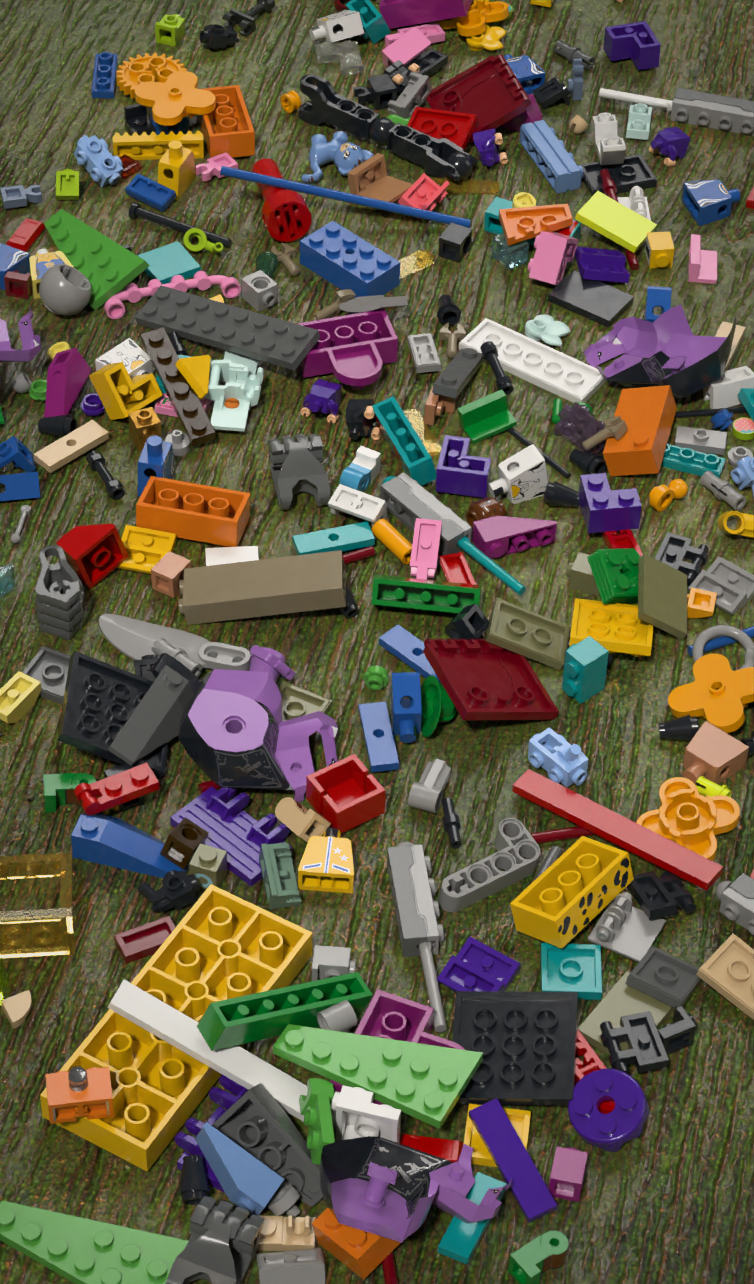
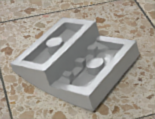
M362 296L340 304L339 308L348 312H367L379 309L394 310L407 306L408 302L406 296Z
M718 556L707 571L703 569L688 587V591L690 592L692 587L717 593L715 606L733 615L754 596V575Z

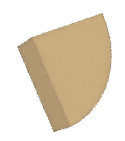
M29 990L1 1000V1007L13 1029L25 1022V1018L32 1008Z

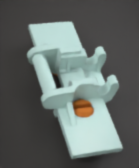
M225 350L223 360L211 361L208 393L205 397L209 400H215L211 417V424L214 430L245 432L250 407L258 404L264 369L259 367L257 370L259 360ZM219 378H220V381H221V382H226V384H225V385H218V383H219Z

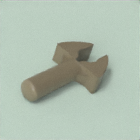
M281 243L282 252H279L273 245L271 249L272 264L282 262L291 276H297L299 269L291 259L296 258V250L287 244Z
M351 289L337 291V300L315 313V318L320 320L331 316L340 310V304L354 299L356 294Z
M448 322L440 329L439 340H447V356L453 359L457 355V341H462L466 337V331L457 323V330L451 333Z
M620 416L602 421L604 429L582 442L583 448L588 451L612 436L619 440L628 429L625 421H622Z

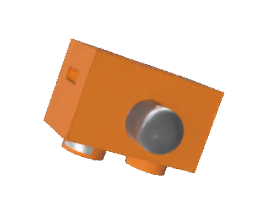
M76 1066L70 1071L45 1074L50 1124L74 1122L76 1117L87 1116L88 1120L114 1117L109 1067H92L85 1070L83 1067Z

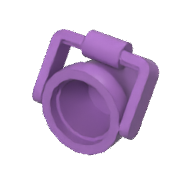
M257 645L252 646L250 649L249 671L269 672L275 683L279 676L288 681H291L296 673L285 664V657L280 652Z

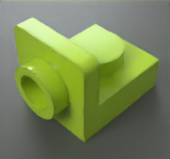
M72 169L56 171V200H79V171Z

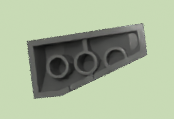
M165 665L108 750L131 766L178 736L183 713L193 696L189 680Z
M261 1083L249 1089L211 1125L284 1178V1181L279 1186L281 1189L291 1184L300 1194L298 1199L311 1207L323 1198L320 1190V1165L312 1164L310 1149H307L306 1141L280 1104Z

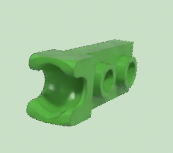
M309 1078L307 1082V1096L300 1095L299 1098L300 1113L304 1115V1125L308 1126L307 1149H310L312 1164L320 1165L323 1146L335 1142L330 1108L334 1097L333 1083L327 1080Z

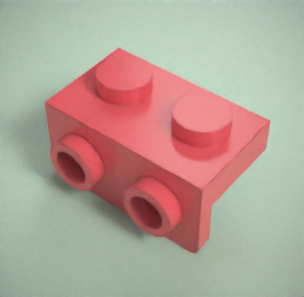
M423 173L403 194L398 203L433 211L437 206L435 202L441 203L448 194L446 188L450 183L446 180L440 187Z

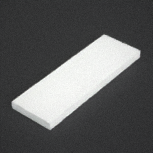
M487 318L459 342V350L472 348L477 350L478 353H482L481 345L487 341H492L497 348V357L504 371L573 403H585L607 381L606 377L601 375L598 369Z

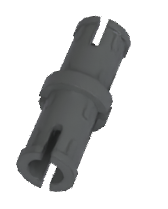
M561 40L555 43L560 48L553 47V52L567 58L568 62L572 63L573 59H582V65L585 69L590 70L594 66L588 62L595 63V58L581 52L580 48L572 47Z

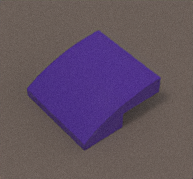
M577 246L575 253L576 262L583 279L629 282L630 273L624 267L626 257L620 250Z
M469 936L457 956L452 955L438 976L437 981L455 992L505 991L520 971L521 965L519 962Z

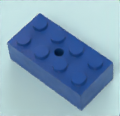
M334 221L300 240V264L341 290L351 289L356 294L355 298L384 295L400 285V262Z

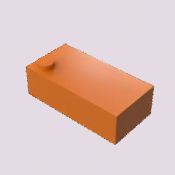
M239 85L202 89L212 92L216 98V107L211 113L197 115L210 158L225 152L232 158L255 155V132Z
M670 385L622 389L614 417L620 416L622 421H625L628 429L619 440H616L613 436L607 438L603 456L610 476L659 473L677 410Z
M150 476L136 504V527L174 533L178 538L217 544L223 547H237L250 520L251 493Z

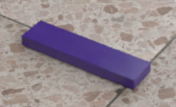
M493 1099L470 1110L469 1117L505 1182L509 1185L511 1180L509 1189L528 1223L556 1210L557 1204L498 1099Z

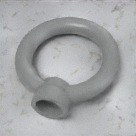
M728 625L709 627L698 635L693 644L692 655L695 663L703 656L704 646L711 638L716 636L732 637L739 641L745 649L744 664L738 670L754 667V643L745 632L736 627Z

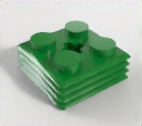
M634 548L597 549V551H594V554L587 556L604 604L638 603L640 555Z

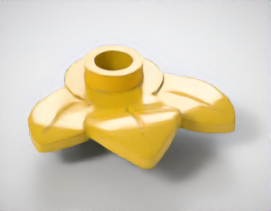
M486 24V30L476 36H468L466 42L468 47L474 51H480L484 48L487 50H498L503 48L499 40L507 32L503 28L489 27Z

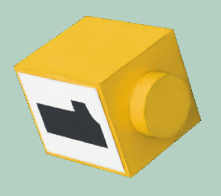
M648 232L645 254L649 269L672 268L675 249L670 232Z

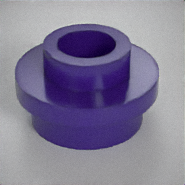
M96 393L86 395L81 402V410L87 415L97 416L105 411Z

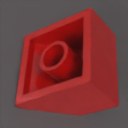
M112 523L75 526L56 542V545L61 546L67 563L76 572L81 583L89 590L129 557L117 528Z

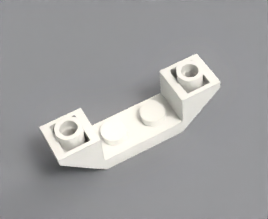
M600 113L598 116H592L595 149L600 164H623L626 145L623 138L617 135L615 114Z

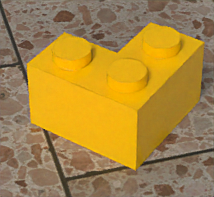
M123 362L107 364L89 375L110 420L126 418L129 416L128 413L140 410L163 395L153 373L137 375L131 379Z

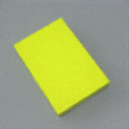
M599 191L577 212L575 217L577 221L633 253L646 241L647 233L654 232L657 224Z

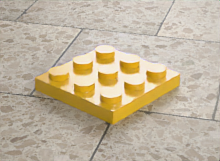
M575 598L569 647L591 636L607 649L609 653H628L636 657L643 655L651 656L653 625L638 618V605L604 604L602 601Z

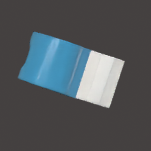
M360 446L356 451L355 459L342 472L339 484L363 492L380 473L381 453Z

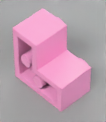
M541 231L534 242V249H536L534 258H531L528 264L529 278L558 285L563 279L567 262H573L579 239L555 232Z

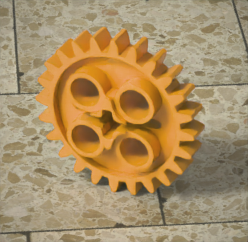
M156 52L152 56L145 53L144 57L137 54L136 59L129 57V62L123 61V66H118V71H116L117 86H119L120 91H124V95L130 94V98L133 99L135 98V88L140 83L148 81L165 83L170 74L177 71H187L184 64H180L179 59L173 61V56L165 58L164 53L161 56H157Z

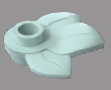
M538 315L533 320H528L525 324V334L527 337L536 341L543 340L545 343L555 346H561L562 341L560 337L571 332L566 324L554 321V318L549 315Z

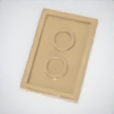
M732 934L699 968L696 975L754 1020V949L735 934Z

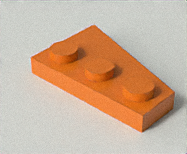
M568 204L499 209V220L507 246L537 237L541 231L553 232L572 226V215Z

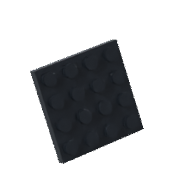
M74 651L69 661L57 740L121 765L125 764V761L110 752L108 748L153 681ZM168 744L158 747L150 755L133 764V767L147 762L156 778L161 779L165 773Z
M456 991L452 1041L462 1046L465 1050L483 1053L481 1064L456 1104L483 1105L497 1098L500 1105L568 1106V1101L573 1100V1088L575 1087L578 992Z

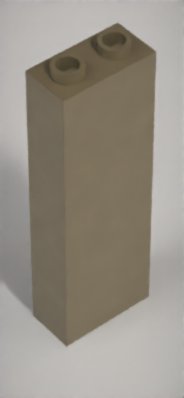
M342 550L185 568L184 579L179 581L180 593L183 596L178 601L179 611L181 615L185 614L187 625L346 607V568Z

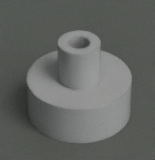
M174 430L165 438L166 442L172 443L174 456H183L190 451V441L181 430Z
M289 1184L280 1189L270 1199L267 1207L275 1216L285 1212L288 1216L296 1217L300 1213V1209L295 1205V1202L300 1194Z

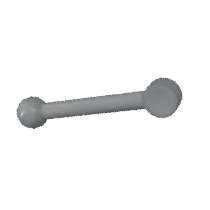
M29 505L21 506L22 515L15 533L10 537L12 543L16 544L21 540L20 532L26 516L31 514V507Z

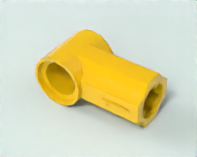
M738 511L724 512L718 519V527L725 534L754 538V515ZM729 516H734L737 520V526L733 530L727 526Z

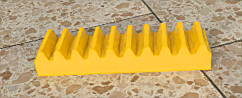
M170 131L168 135L164 132H161L159 135H156L155 132H152L150 135H147L146 132H143L141 135L134 132L132 136H129L127 132L123 136L115 133L113 136V156H118L121 160H160L168 150L169 142L177 140L182 143V147L193 151L194 159L204 158L203 134L200 131H197L195 134H192L191 131H188L187 134L179 131L176 135L173 131Z

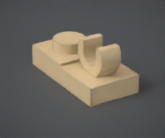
M260 1216L265 1220L257 1251H292L315 1248V1233L311 1224L315 1217Z

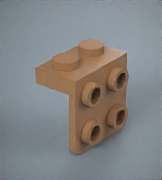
M379 153L347 173L350 194L394 203L412 186L411 183L387 176L385 156Z

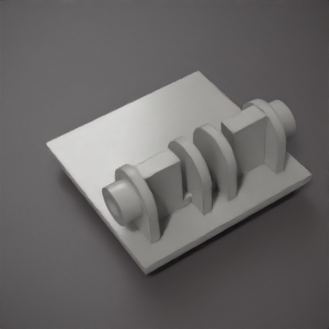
M622 892V894H618L609 903L587 940L640 962L653 945L666 920L661 918L649 920L644 911L632 906L631 894Z

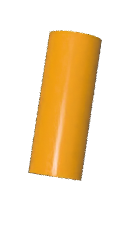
M386 519L378 520L372 527L373 535L403 564H410L412 544Z

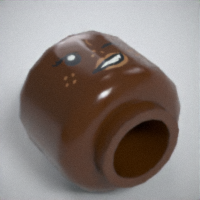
M486 497L470 505L466 514L467 522L473 530L474 521L494 516H506V508L497 499Z

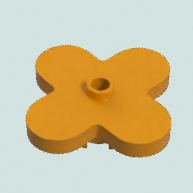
M472 0L467 16L433 21L431 23L437 22L442 29L457 28V32L461 36H476L486 30V23L497 22L509 16L508 4L501 1Z
M177 71L170 74L165 83L148 81L140 83L135 88L136 102L143 106L153 107V120L164 126L175 125L181 122L183 117L190 116L191 119L196 114L204 115L211 113L216 107L215 95L210 91L198 89L197 76L188 71Z
M707 654L700 657L693 665L695 681L681 685L669 694L668 704L670 711L677 718L690 714V717L697 716L701 720L702 718L707 719V722L725 733L736 731L744 723V707L747 708L750 702H754V667L732 671L728 659L723 655Z
M674 777L666 780L660 787V808L642 814L636 823L714 861L717 855L715 835L729 832L738 825L740 808L738 803L728 796L716 795L709 797L707 795L704 797L699 794L696 785L691 780L683 777Z

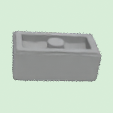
M321 1248L256 1255L259 1284H325V1265Z

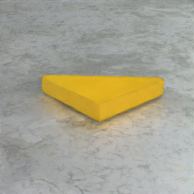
M209 355L180 358L175 364L177 369L198 397L203 399L208 393L211 357Z

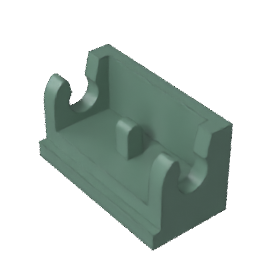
M288 843L261 844L259 863L269 909L301 905V897L291 858L292 854Z

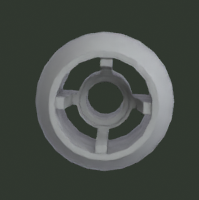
M54 265L44 273L40 280L39 295L45 307L54 314L75 315L85 308L91 297L92 289L89 280L80 271L69 265Z

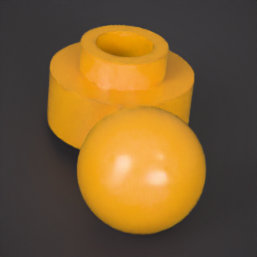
M674 479L669 483L668 487L664 484L654 487L649 494V505L658 512L665 510L673 498L681 499L686 496L688 492L686 482L682 479Z

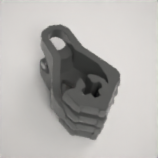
M305 434L294 435V438L282 436L281 441L274 438L268 440L270 473L281 511L291 510L293 496L300 492H308L313 495L317 506L328 505L330 487L327 473L321 465L323 445L321 436L318 434H310L308 439Z
M47 546L41 548L39 552L41 572L35 588L39 630L43 633L64 638L65 640H71L83 628V611L85 609L83 585L76 572L67 563L61 546ZM53 555L59 561L55 564H48L46 558Z
M204 1196L196 1206L190 1219L189 1233H192L185 1249L176 1257L166 1284H190V1282L197 1279L208 1280L212 1284H241L256 1254L265 1219L257 1215H252L248 1219L249 1211L242 1207H236L232 1213L233 1205L231 1203L221 1200L218 1206H216L217 1201L215 1199Z

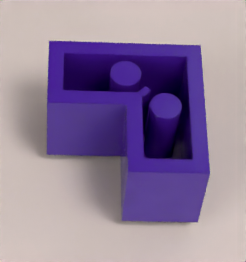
M646 21L605 27L603 50L610 61L631 58L638 70H647L659 66L661 45Z
M445 435L437 465L436 491L486 498L488 484L490 483L491 458L469 456L470 438Z
M606 473L580 475L578 499L588 533L639 529L642 505L636 488L611 490Z

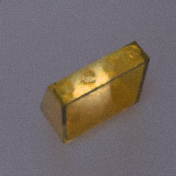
M72 853L0 856V880L60 876V908L0 911V958L75 954L74 866Z

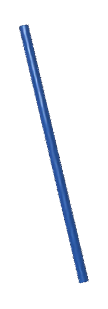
M221 167L220 175L444 224L450 225L452 222L467 228L470 227V219L231 167Z

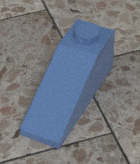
M206 1122L195 1140L229 1201L234 1203L236 1207L247 1209L249 1211L248 1216H259L284 1181V1178Z

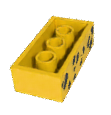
M585 836L580 837L510 903L516 931L562 949L634 880L628 852Z

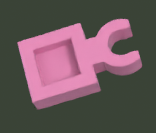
M225 152L207 159V164L196 165V175L202 174V181H208L214 175L218 178L225 177L220 175L221 167L226 166L238 169V163Z

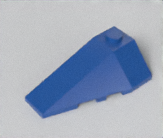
M99 813L94 815L80 814L71 834L72 853L75 859L164 878L166 873L173 870L178 872L185 871L186 874L189 870V865L183 870L160 855L165 844L164 842L117 817Z

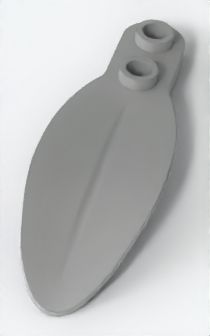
M103 614L99 618V627L105 638L116 649L133 660H142L141 657L145 655H157L152 652V647L157 648L153 643L162 637L175 648H182L186 655L201 664L202 668L247 671L250 667V652L243 647L210 642L201 636L125 616Z

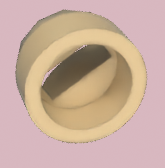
M575 115L569 123L570 131H574L576 135L582 134L589 127L586 121L579 115Z

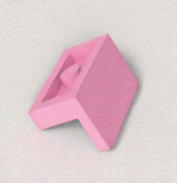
M413 27L382 50V63L389 67L400 60L403 66H405L431 46V42L416 27Z
M691 234L688 282L716 284L717 252L700 250V235Z

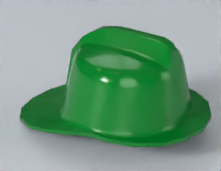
M428 676L421 686V731L424 737H429L434 732L438 722L450 721L456 714V707L443 685L439 683L435 676Z

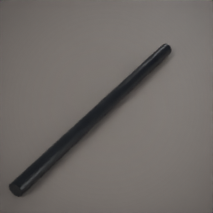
M745 407L726 408L729 413L732 412L733 414L747 413ZM724 408L679 411L675 413L674 418L715 415Z
M513 427L506 430L526 447L533 444ZM543 452L546 463L568 479L571 476L567 470Z

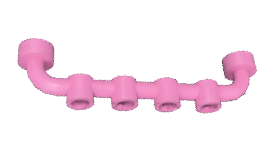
M198 271L195 273L194 279L185 280L183 276L175 275L172 277L171 283L162 284L160 280L153 279L149 281L148 287L138 288L135 283H130L126 285L124 291L110 297L106 301L104 309L109 318L119 319L125 313L122 301L129 300L131 303H136L143 297L153 296L161 285L186 292L188 289L193 288L204 291L211 285L220 284L221 291L226 298L237 297L241 292V286L236 278L223 275L208 276L206 272Z

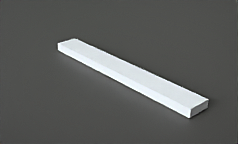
M125 979L123 980L107 1008L248 1090L261 1083L284 1111L304 1122V1115L300 1113L299 1098L300 1095L307 1096V1085L238 1045L211 1051L197 1028V1021ZM331 1110V1116L333 1118L334 1110Z

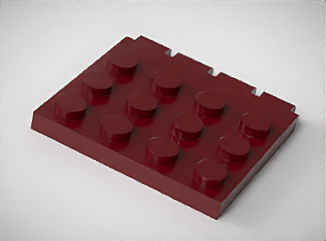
M501 54L496 57L492 55L432 89L426 98L431 109L477 115L478 121L467 145L474 141L473 133L497 128L525 112V108L531 104L530 98Z
M467 639L425 640L423 653L463 720H555L559 713L557 707L525 656L489 643L486 639H469V641Z

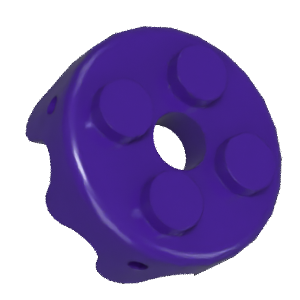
M600 1069L585 1075L577 1082L573 1088V1100L568 1101V1114L573 1128L585 1143L602 1148L608 1152H616L621 1149V1146L626 1141L640 1136L645 1120L649 1116V1105L639 1083L632 1076L616 1069ZM612 1100L615 1102V1108L612 1112L608 1114L599 1112V1105L603 1101Z

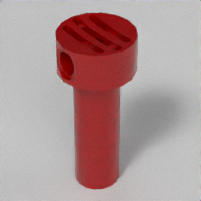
M261 159L252 168L254 173L284 179L277 163L272 159ZM256 183L265 201L261 209L262 219L270 235L277 241L291 242L303 237L312 223L311 213L303 197L296 191Z

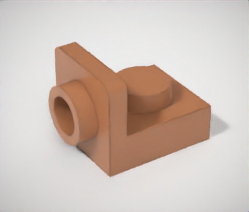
M432 386L425 404L424 424L434 426L437 416L441 417L443 411L454 412L456 398L432 393Z

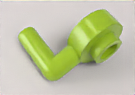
M191 228L184 234L183 245L190 252H199L204 249L211 253L219 254L223 250L221 242L214 244L207 241L206 234L199 228ZM191 237L198 238L199 242L197 245L191 244Z

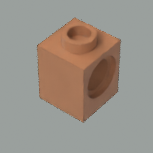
M169 551L151 569L152 589L175 598L180 593L179 581L184 579V569L191 568V560Z

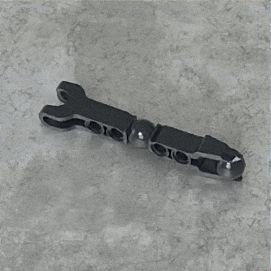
M308 74L300 79V91L308 96L311 101H307L299 107L298 116L301 120L313 126L326 122L357 137L366 138V140L371 139L377 145H387V149L392 150L396 155L422 166L425 173L440 178L461 181L469 177L473 166L477 165L475 157L464 152L463 148L446 138L437 139L409 126L401 125L400 123L395 124L389 118H380V114H376L373 110L337 94L331 83L322 77Z

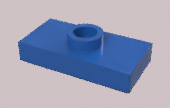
M139 173L125 188L126 194L162 212L176 198L174 190Z

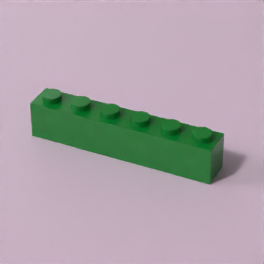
M359 972L210 1003L197 1028L210 1050L214 1051L280 1036L288 1024L313 1028L320 1027L317 1013L344 1000L351 1004L356 1017L359 1018L373 994Z

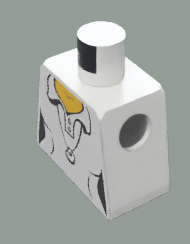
M343 10L317 20L318 26L309 29L312 41L321 39L329 43L364 33L360 13L350 10Z
M130 338L95 360L96 371L107 364L123 362L131 379L137 375L153 373L152 362L148 354Z
M534 444L499 463V479L488 484V489L493 498L505 494L512 504L543 496L548 483L545 459Z

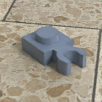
M573 59L571 78L567 79V88L571 92L573 101L582 100V76L584 72L582 59Z
M23 185L0 188L4 209L27 206L28 201L33 203L42 202L40 185H32L25 189Z

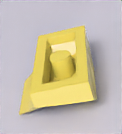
M18 671L0 688V719L6 723H17L34 706L42 690L41 682Z

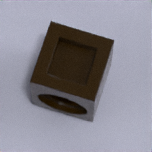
M185 817L168 835L160 855L184 870L189 865L199 844H204L209 832Z

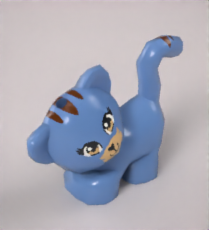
M342 131L335 132L331 142H327L324 135H313L311 137L308 160L314 174H303L301 180L304 183L318 182L323 175L320 166L334 162L341 175L346 176L349 171L371 158L373 153L368 150H362L360 146L348 142L347 133Z

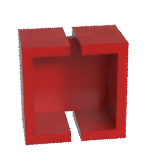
M355 754L306 776V799L319 815L323 814V817L331 823L329 827L338 829L340 833L385 813L386 790L372 774L368 775V769Z

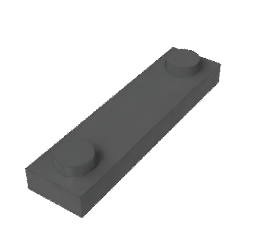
M472 348L461 349L433 383L432 393L457 398L483 364L484 357L482 353H478L477 350Z

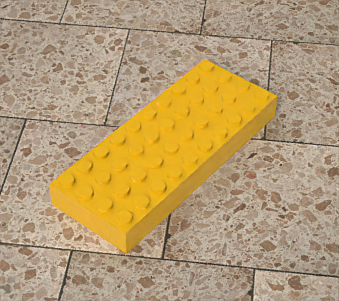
M210 884L131 984L199 1023L210 1003L288 987L312 956L313 933ZM109 1009L60 1071L109 1067L114 1117L88 1120L87 1116L76 1117L74 1122L56 1124L148 1172L221 1076V1073ZM45 1088L40 1094L42 1117L50 1121L47 1088Z

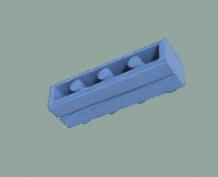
M544 120L535 121L533 124H522L519 142L555 192L558 194L566 192L568 189L569 191L579 189L581 187V179L583 178V169L574 162L572 153L566 151L563 141L558 140L552 127L549 128Z

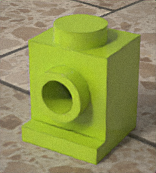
M165 14L161 21L155 24L156 43L176 47L185 35V19L178 14ZM171 32V37L165 35Z

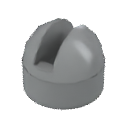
M21 372L13 379L12 385L16 392L24 394L31 389L32 382L25 372Z

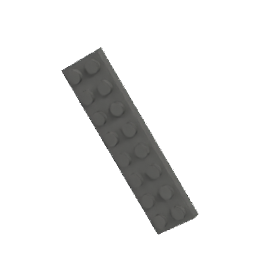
M162 285L135 316L136 322L139 325L152 329L164 327L166 333L177 332L179 337L291 370H295L320 338L319 331L316 329Z

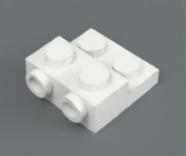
M343 1085L341 1092H335L331 1110H334L332 1124L333 1128L336 1129L335 1142L372 1136L382 1137L400 1144V1109H395L385 1104H374L373 1092L366 1091L360 1087L352 1088Z

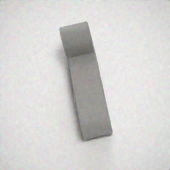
M505 818L500 822L495 838V847L498 852L447 876L443 880L438 897V903L443 910L453 913L460 911L534 873L540 857V848L518 819Z

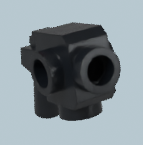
M211 24L205 26L204 30L200 32V42L206 43L209 48L214 50L226 48V45L235 46V42H239L237 31H234L231 25L224 29L221 25Z
M173 870L165 874L162 880L164 886L157 891L148 884L142 883L138 887V892L151 902L153 912L163 913L171 908L179 910L196 901L198 898L196 891L201 888L194 874L187 876L185 871L178 872Z

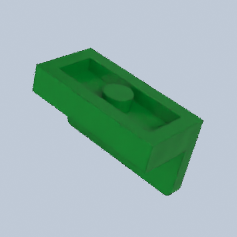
M502 389L457 408L460 427L474 444L517 425L516 419L508 410L507 396Z

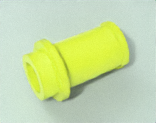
M700 776L696 781L706 787L696 785L699 794L705 797L707 795L709 797L724 795L731 798L732 791L728 789L727 785L720 786L704 776Z

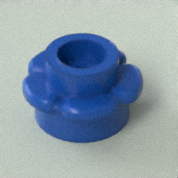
M726 408L719 411L710 419L714 425L712 428L716 429L719 427L720 430L728 427L733 422L731 420L733 413H729Z

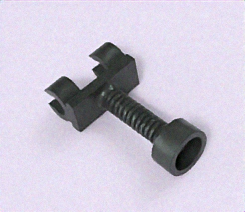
M257 0V5L246 13L232 8L230 12H226L223 15L222 19L227 22L222 25L234 27L235 24H238L239 27L243 28L239 33L248 36L252 31L256 30L255 18L253 17L262 11L267 13L275 7V1Z

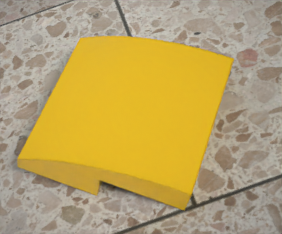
M126 525L121 540L129 557L116 568L151 574V569L169 551L173 553L177 541L176 534Z

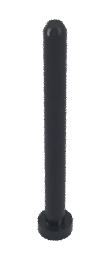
M136 202L131 204L128 213L132 219L140 217L186 233L191 228H197L141 208V204ZM201 229L206 234L207 241L212 243L221 242L223 247H231L232 241L229 238Z

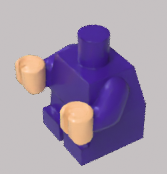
M678 127L666 128L658 132L654 140L651 141L649 151L652 154L661 152L663 155H668L669 158H665L664 164L667 167L675 166L676 157L684 158L691 138Z
M495 128L473 133L478 159L482 165L492 166L499 162L501 164L508 163L506 153L498 154L497 152L499 145L503 144L501 133H496Z
M318 379L313 384L310 394L304 399L303 408L300 411L301 415L304 416L306 414V417H308L312 412L318 411L326 414L331 412L327 417V421L329 423L332 421L333 424L339 420L338 411L342 385Z

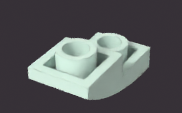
M642 103L630 105L626 138L648 140L652 107Z

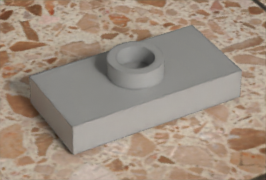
M432 334L407 336V343L416 373L440 371L441 363Z
M677 426L675 446L690 448L702 453L724 455L727 432Z

